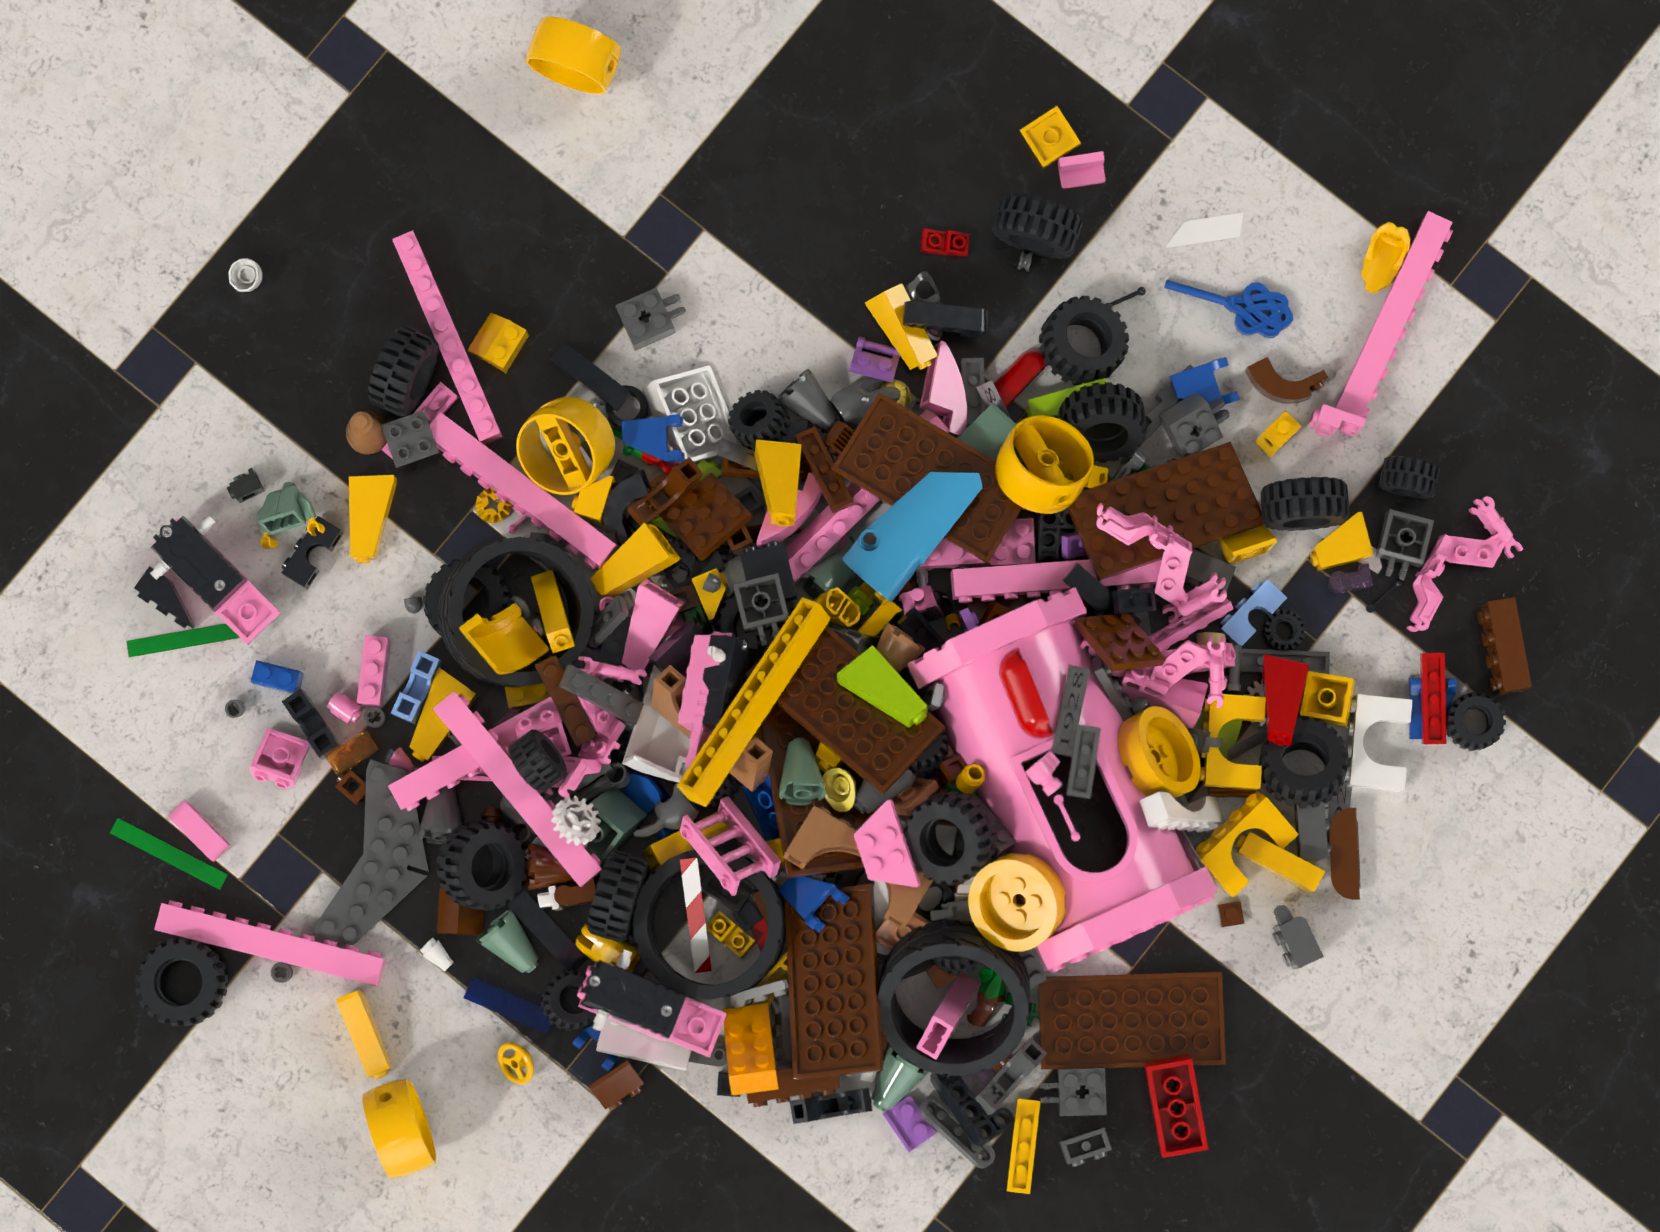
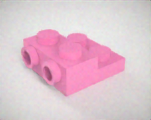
M1323 404L1320 409H1315V412L1312 413L1308 426H1311V429L1316 430V434L1322 437L1333 436L1338 429L1341 434L1353 436V434L1357 435L1362 430L1366 419Z
M545 710L540 716L531 719L524 717L518 723L513 724L518 739L530 730L536 729L551 740L561 756L572 754L557 710Z
M267 728L251 763V774H253L256 780L266 782L267 779L274 781L275 785L281 789H287L288 786L294 788L311 745L306 740Z

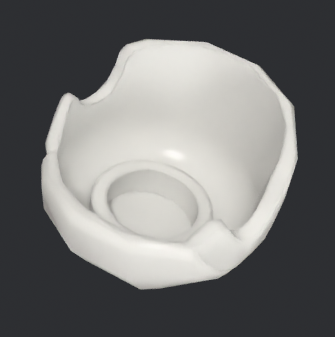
M238 259L231 265L229 270V283L239 292H251L259 287L262 281V270L252 259Z

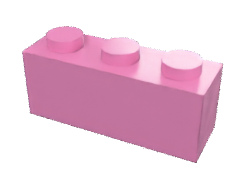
M365 635L357 703L361 706L383 708L391 640L388 637Z

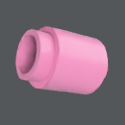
M336 693L327 705L330 713L348 725L351 722L356 723L362 715L360 711L361 705L344 694Z

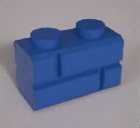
M256 660L251 683L293 694L301 688L304 673L299 670Z

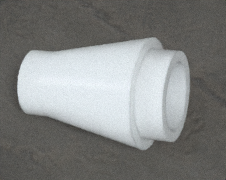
M433 937L420 949L424 958L440 967L443 971L448 969L454 962L440 941H436Z

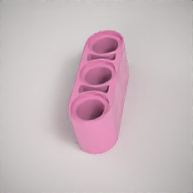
M183 800L168 815L170 820L211 861L214 862L230 846L186 800Z

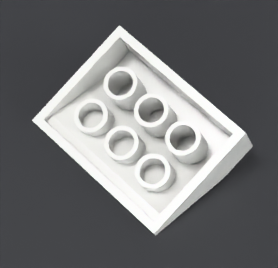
M710 365L654 380L643 389L654 418L675 414L683 417L684 426L667 427L668 452L681 450V452L685 453V459L690 457L697 465L702 460L708 462L709 460L721 457L716 454L722 438L742 446L729 428V411Z

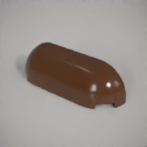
M1347 808L1341 810L1333 817L1329 827V840L1332 846V850H1330L1331 881L1334 889L1341 896L1351 900H1360L1357 809Z

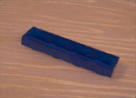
M472 977L463 997L464 999L548 1035L552 1024L548 1021L550 1020L548 1016L545 1017L543 1013L545 1011L544 1007Z

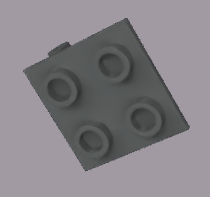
M424 410L381 425L396 468L439 453Z

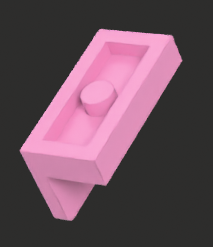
M1103 151L1059 158L1058 170L1062 189L1105 183Z

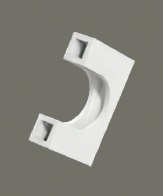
M1363 694L1354 696L1350 713H1353L1352 722L1348 724L1347 732L1351 736V742L1346 746L1349 754V766L1344 781H1347V786L1396 792L1405 790L1407 768L1380 765L1372 761L1364 750L1363 737L1368 727L1377 722L1410 723L1411 699Z

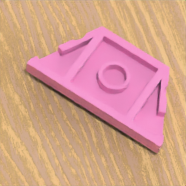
M892 799L887 800L854 834L868 879L912 887L920 886L921 883Z

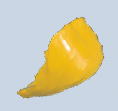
M1387 222L1376 229L1371 236L1361 271V276L1365 282V290L1369 291V293L1377 294L1380 289L1390 286L1393 279L1398 275L1410 248V236L1406 228L1396 227L1395 224Z

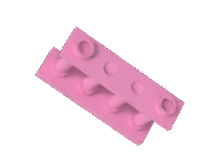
M729 796L720 800L716 814L697 823H693L688 815L683 816L680 827L682 837L688 840L720 880L722 887L727 889L732 896L736 895L741 879L760 870L764 871L769 878L777 875L781 860ZM719 822L725 823L730 829L708 840L701 833V830ZM732 838L738 839L743 845L722 856L714 849L715 846ZM746 854L751 855L756 863L736 872H733L727 865V863Z

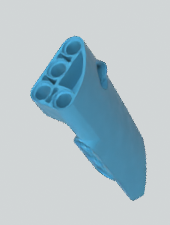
M930 472L874 523L866 528L843 556L842 560L867 584L892 602L983 488L980 473ZM872 532L876 535L877 541L875 544H869L865 541L866 533Z

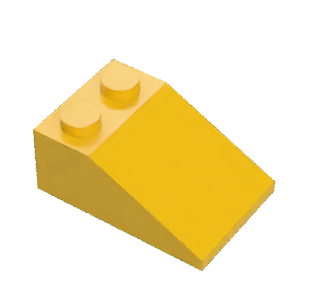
M1262 525L1218 540L1217 542L1224 562L1234 564L1269 552L1277 543V540Z

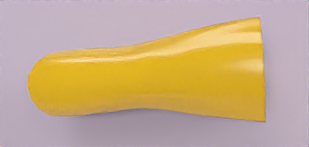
M838 587L830 589L811 600L823 607L831 618L830 622L840 626L850 627L855 625L860 618V607Z
M585 923L581 929L583 935H578L575 941L578 949L595 963L602 960L615 966L623 950H628L633 953L627 968L632 973L641 958L637 947L626 941L620 943L593 935L588 931V923Z

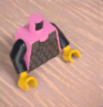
M931 586L916 588L899 595L898 603L896 604L902 611L896 613L891 619V625L893 624L902 630L903 628L897 621L915 607L927 621L935 620L945 615L949 631H952L951 623H957L959 628L961 626L958 615L953 613L954 609L947 594L937 590L934 591Z

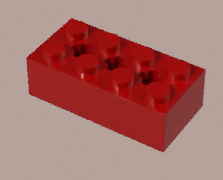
M1185 1054L1144 1062L1158 1145L1162 1158L1208 1150L1191 1056ZM1170 1079L1177 1081L1173 1087H1169L1167 1084ZM1174 1102H1178L1179 1104H1181L1178 1105V1109L1174 1110L1171 1106ZM1179 1124H1182L1185 1127L1182 1128L1183 1131L1178 1132L1177 1129H1175Z

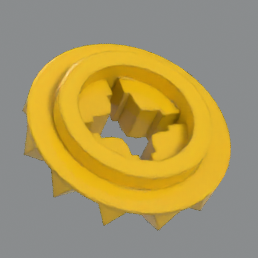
M491 488L488 490L484 489L477 496L475 507L477 514L482 520L488 523H499L508 517L512 504L508 501L506 503L500 501L495 496L496 492ZM489 497L494 502L499 501L497 504L498 513L493 508L487 509L490 505Z

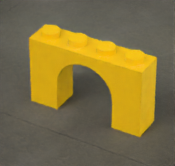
M1223 694L1224 702L1220 708L1216 707V700L1208 704L1207 699H1204L1203 711L1207 712V721H1203L1202 730H1208L1212 738H1217L1222 726L1230 721L1262 722L1265 720L1266 697ZM1209 747V752L1201 753V758H1204V767H1201L1199 780L1203 781V786L1259 790L1261 788L1262 766L1232 763L1223 757L1218 747Z
M1258 791L1250 795L1239 809L1230 814L1229 819L1223 825L1218 826L1213 831V834L1196 848V853L1203 865L1207 867L1211 877L1231 897L1237 895L1249 883L1248 879L1234 864L1231 855L1232 845L1240 833L1247 829L1259 828L1272 844L1282 849L1299 835L1272 802Z

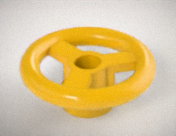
M506 1042L502 1044L497 1052V1061L502 1073L516 1084L523 1085L530 1082L534 1074L531 1054L516 1043ZM507 1049L516 1051L511 1057L504 1055ZM506 1064L510 1065L511 1068L515 1070L517 1076L510 1072ZM527 1067V1074L525 1075L523 1069Z

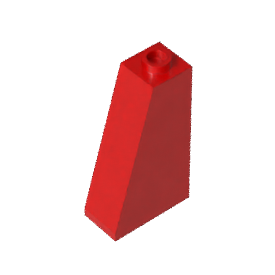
M1264 654L1262 680L1264 697H1266L1265 714L1268 741L1280 746H1291L1309 664Z

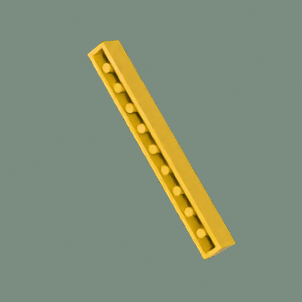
M801 598L677 784V787L690 801L704 807L708 805L831 618L819 603Z

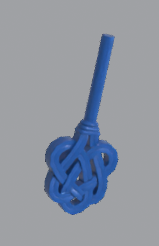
M1167 279L1164 285L1166 289L1224 305V308L1236 314L1234 324L1237 331L1242 335L1251 336L1258 333L1266 338H1274L1279 335L1280 331L1288 328L1293 321V313L1288 307L1289 301L1286 296L1279 292H1270L1265 285L1259 282L1251 283L1245 287L1242 296L1231 295L1227 297ZM1254 291L1259 292L1258 294L1250 295ZM1263 312H1270V316L1268 317ZM1282 315L1285 317L1284 321L1281 320Z

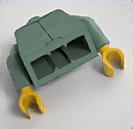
M285 482L282 489L270 492L266 497L263 507L258 512L257 521L260 526V532L263 533V537L260 539V546L264 549L269 550L270 547L277 548L278 540L270 537V535L305 525L307 520L309 521L307 525L308 533L316 536V527L321 533L325 531L324 525L315 520L317 516L311 501L304 492H300L293 482Z

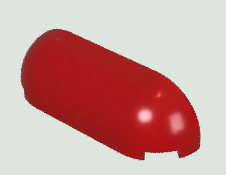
M1030 349L1023 352L994 382L1006 409L1046 367L1043 361L1045 355H1041L1039 349Z
M1013 649L1001 660L999 677L1017 722L1022 731L1033 738L1042 739L1054 735L1049 725L1050 720L1025 659L1022 658L1020 649Z

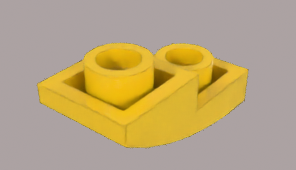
M720 911L717 912L706 926L708 932L741 959L756 944L753 938Z

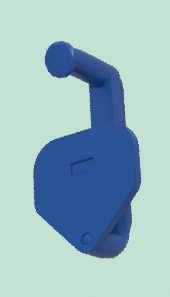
M633 768L629 770L631 772V780L625 786V795L646 814H649L655 808V804L659 799L667 800L670 798L655 776L642 773ZM665 827L658 831L656 835L659 840H662L678 832L680 829L672 830Z

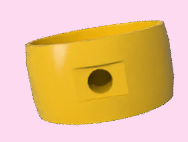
M546 16L541 18L535 29L527 50L525 62L535 72L558 84L577 91L601 95L606 93L612 83L620 62L622 49L611 38L588 26L564 18Z
M560 397L541 406L525 421L519 431L516 448L523 470L536 485L554 494L570 495L585 489L605 472L614 456L615 439L608 420L595 406L579 398ZM567 422L579 430L586 439L593 458L592 472L580 450V438L570 430ZM539 428L546 440V443L556 463L551 459V457L547 454L546 450L543 447L540 438Z
M1031 416L1020 421L1008 434L997 456L995 475L1003 492L1017 505L1036 513L1052 514L1067 509L1079 497L1090 478L1094 465V456L1086 438L1069 423L1051 416ZM1014 447L1017 449L1028 470L1018 460ZM1059 458L1071 471L1074 483H1068L1058 466Z
M409 1078L383 1084L362 1094L363 1108L369 1132L380 1162L390 1179L416 1173L437 1163L431 1130L419 1096Z

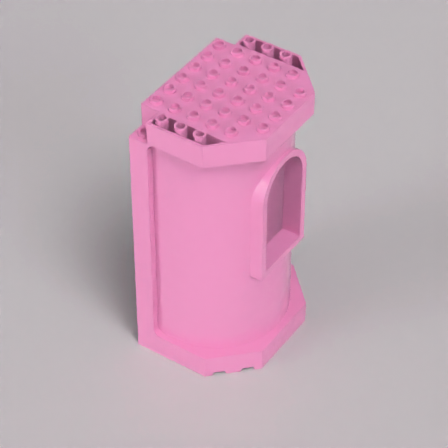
M1076 587L1065 593L1060 592L1049 596V601L1044 602L1042 599L1033 601L946 641L942 645L941 650L934 648L925 653L923 657L907 663L905 672L908 681L917 686L916 694L935 683L944 685V702L941 707L930 712V714L946 726L948 744L955 756L961 754L967 765L977 764L983 768L985 779L976 792L981 801L1016 840L1017 843L1011 853L1031 854L1042 859L1054 869L1062 881L1066 893L1064 896L1066 909L1064 919L1054 934L1035 947L1043 970H1049L1050 973L1065 968V962L1067 961L1073 964L1089 957L1087 952H1090L1091 955L1101 952L1114 944L1125 941L1136 934L1175 918L1177 915L1196 908L1194 903L1197 906L1215 899L1213 894L1218 892L1207 867L1201 869L1197 867L1181 831L1177 829L1169 831L1168 828L1159 830L1156 827H1149L1139 802L1146 798V796L1131 781L1134 777L1128 766H1123L1119 754L1118 732L1123 720L1094 673L1091 659L1096 656L1088 653V645L1084 649L1080 648L1084 637L1073 625L1077 618L1085 617L1087 614ZM1013 649H1020L1022 658L1025 659L1050 720L1049 725L1054 734L1050 737L1042 739L1033 738L1024 733L1017 722L999 677L1001 660ZM1069 665L1090 669L1079 725L1101 728L1096 764L1125 824L1128 835L1126 852L1121 861L1112 869L1101 873L1081 871L1071 865L1064 857L1021 765L1052 750ZM1017 894L1021 904L1025 905L1024 896Z

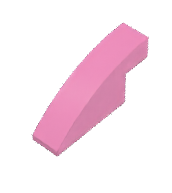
M940 341L933 346L938 356L930 360L932 364L927 367L920 409H928L932 413L942 416V422L950 430L948 433L958 438L966 430L967 426L965 389L957 363L946 342Z
M808 473L803 491L798 490L794 526L771 524L767 509L757 538V549L765 548L766 544L779 541L780 543L794 533L812 514L822 495V491L812 473Z

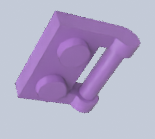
M859 336L849 372L893 383L900 359V354L896 348L865 340V337ZM863 349H867V350H870V351H874V352H878V353H882V354H886V355L893 356V358L891 359V358H887V357H883V356H879V355L867 353V352H864V351H862V350H863Z

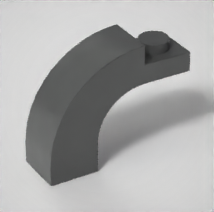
M1030 1038L984 1086L975 1100L992 1115L1021 1081L1042 1061L1047 1053Z

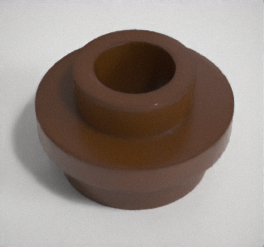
M493 807L484 808V813H481V819L485 820V822L499 823L503 821L501 809Z

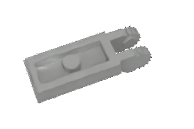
M788 979L739 992L730 997L729 1003H731L732 1007L736 1008L752 1004L753 1000L754 1002L768 999L767 994L774 993L775 997L787 994V989L789 988Z

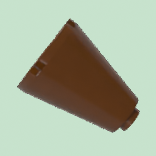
M537 844L528 845L527 854H531V858H528V868H526L527 890L575 882L547 847Z

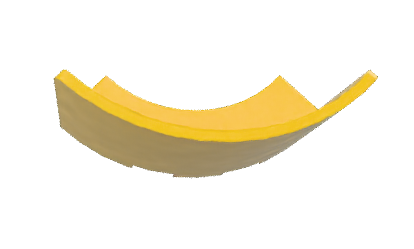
M516 603L493 615L491 621H488L487 618H481L476 614L459 627L464 636L497 674H509L522 669L549 651L548 646L521 616V608Z

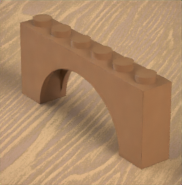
M669 665L654 679L651 707L690 739L691 731L678 723V713L682 705V692L686 684V678ZM755 737L747 744L729 773L753 792L768 778L773 751Z
M813 806L783 858L804 869L812 859L828 852H847L861 857L854 838V834L857 831L851 828L847 821L843 819L838 820L831 816L827 809ZM922 871L917 872L921 883L917 887L885 882L888 891V907L884 918L903 930L934 880L929 881L924 878Z

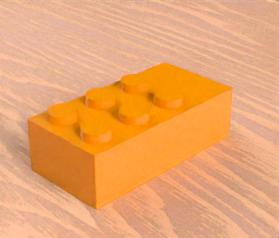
M768 1003L722 1009V1012L727 1013L724 1020V1033L732 1095L778 1089Z

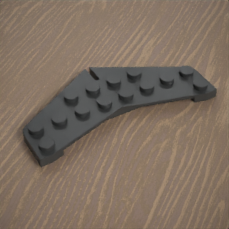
M370 759L366 770L364 852L317 921L313 932L314 935L346 945L355 944L427 877L425 874L407 869L409 865L429 872L423 839L422 841L419 840L420 824L417 809L415 807L410 811H407L406 808L401 810L388 785L408 775L409 773L406 770Z

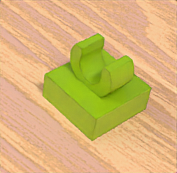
M857 586L847 594L860 607V616L862 614L865 615L870 609L869 606L873 603L871 598Z

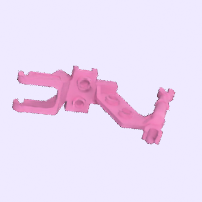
M1485 496L1482 500L1475 499L1473 503L1478 508H1469V512L1477 515L1483 523V527L1492 535L1490 538L1479 540L1448 536L1446 534L1438 537L1429 556H1425L1424 561L1426 562L1421 571L1416 573L1415 576L1417 578L1412 585L1418 604L1410 617V621L1415 626H1407L1410 632L1426 630L1443 599L1432 578L1441 575L1445 568V564H1443L1445 560L1449 563L1492 568L1503 548L1508 558L1514 557L1510 551L1511 546H1514L1518 552L1523 550L1522 545L1514 540L1513 533L1504 522V518L1494 508L1495 503L1491 497Z
M1103 503L1097 506L1098 518L1096 524L1099 529L1106 531L1127 545L1149 535L1150 543L1155 548L1164 549L1155 586V594L1172 603L1162 608L1164 614L1169 611L1174 612V615L1168 617L1170 623L1177 621L1180 616H1188L1199 609L1203 610L1205 606L1214 601L1220 603L1226 599V590L1218 594L1219 589L1225 586L1226 578L1222 577L1217 581L1218 574L1216 572L1210 576L1209 581L1200 586H1195L1194 589L1187 593L1184 591L1183 585L1192 553V543L1173 532L1171 525L1165 527L1158 522V517L1155 515L1150 517L1144 512L1125 516L1113 507H1108L1103 511Z
M1209 637L1208 648L1187 640L1165 657L1166 660L1162 666L1112 671V675L1123 677L1122 684L1124 685L1128 681L1139 685V691L1141 692L1147 687L1166 695L1168 689L1197 666L1205 665L1210 668V694L1208 695L1207 703L1211 704L1216 700V707L1220 708L1224 702L1222 691L1227 685V678L1224 676L1225 638L1221 637L1220 645H1214L1212 643L1213 638ZM1083 639L1080 648L1084 649L1088 645V653L1098 656L1089 643Z
M580 656L578 659L586 664L584 669L580 670L601 681L609 677L615 682L623 683L625 679L633 684L641 685L642 681L639 679V676H647L646 671L643 669L635 668L631 670L621 665L615 666L596 662L584 656ZM580 697L578 698L594 730L598 734L582 744L581 750L577 755L579 757L562 756L567 773L569 772L565 780L563 778L552 787H559V794L565 798L570 796L567 793V789L575 791L586 774L599 773L602 764H609L611 762L607 757L612 749H619L621 746L616 741L626 726L616 716ZM549 788L547 791L544 792L545 794H548V795H552V794H553V792H552V790H551L550 788Z

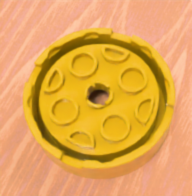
M1152 706L1123 721L1118 732L1119 754L1123 766H1128L1134 777L1131 781L1141 793L1149 797L1157 792H1168L1175 799L1192 791L1197 786L1201 772L1199 754L1192 736L1177 716L1163 707Z
M1009 853L985 866L975 876L969 890V911L976 928L989 942L1005 950L1025 951L1040 945L1060 927L1066 913L1064 898L1066 893L1061 879L1045 861L1031 854ZM1017 894L1024 896L1025 905L1016 903Z

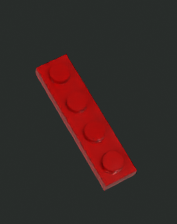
M1420 653L1422 744H1447L1445 653Z

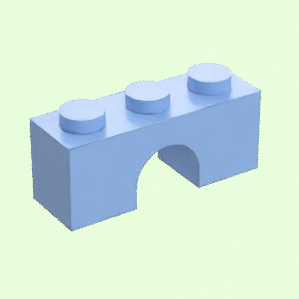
M1268 579L1263 584L1259 581L1250 590L1253 595L1248 600L1244 597L1235 606L1238 611L1233 616L1228 614L1220 622L1223 627L1219 632L1226 634V638L1233 645L1243 646L1257 631L1248 621V614L1251 610L1258 609L1270 616L1287 599Z
M418 651L410 669L411 673L408 683L403 692H400L391 714L416 724L429 694L436 671L443 663L440 659Z

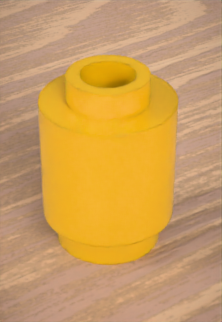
M977 764L967 765L956 778L957 788L965 794L974 793L984 782L985 774L983 768Z

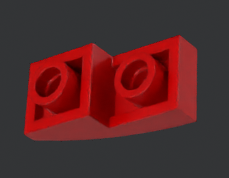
M925 228L922 230L920 252L968 256L970 234L951 230L943 232Z

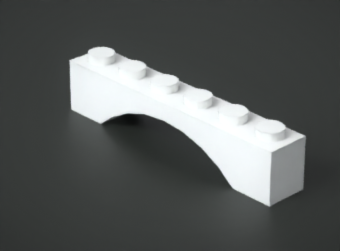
M1157 792L1139 801L1148 826L1156 827L1159 830L1168 828L1169 831L1177 829L1178 831L1187 830V832L1196 830L1197 833L1202 831L1210 833L1218 825L1225 823L1216 797H1203L1188 804L1187 808L1180 805L1168 792Z

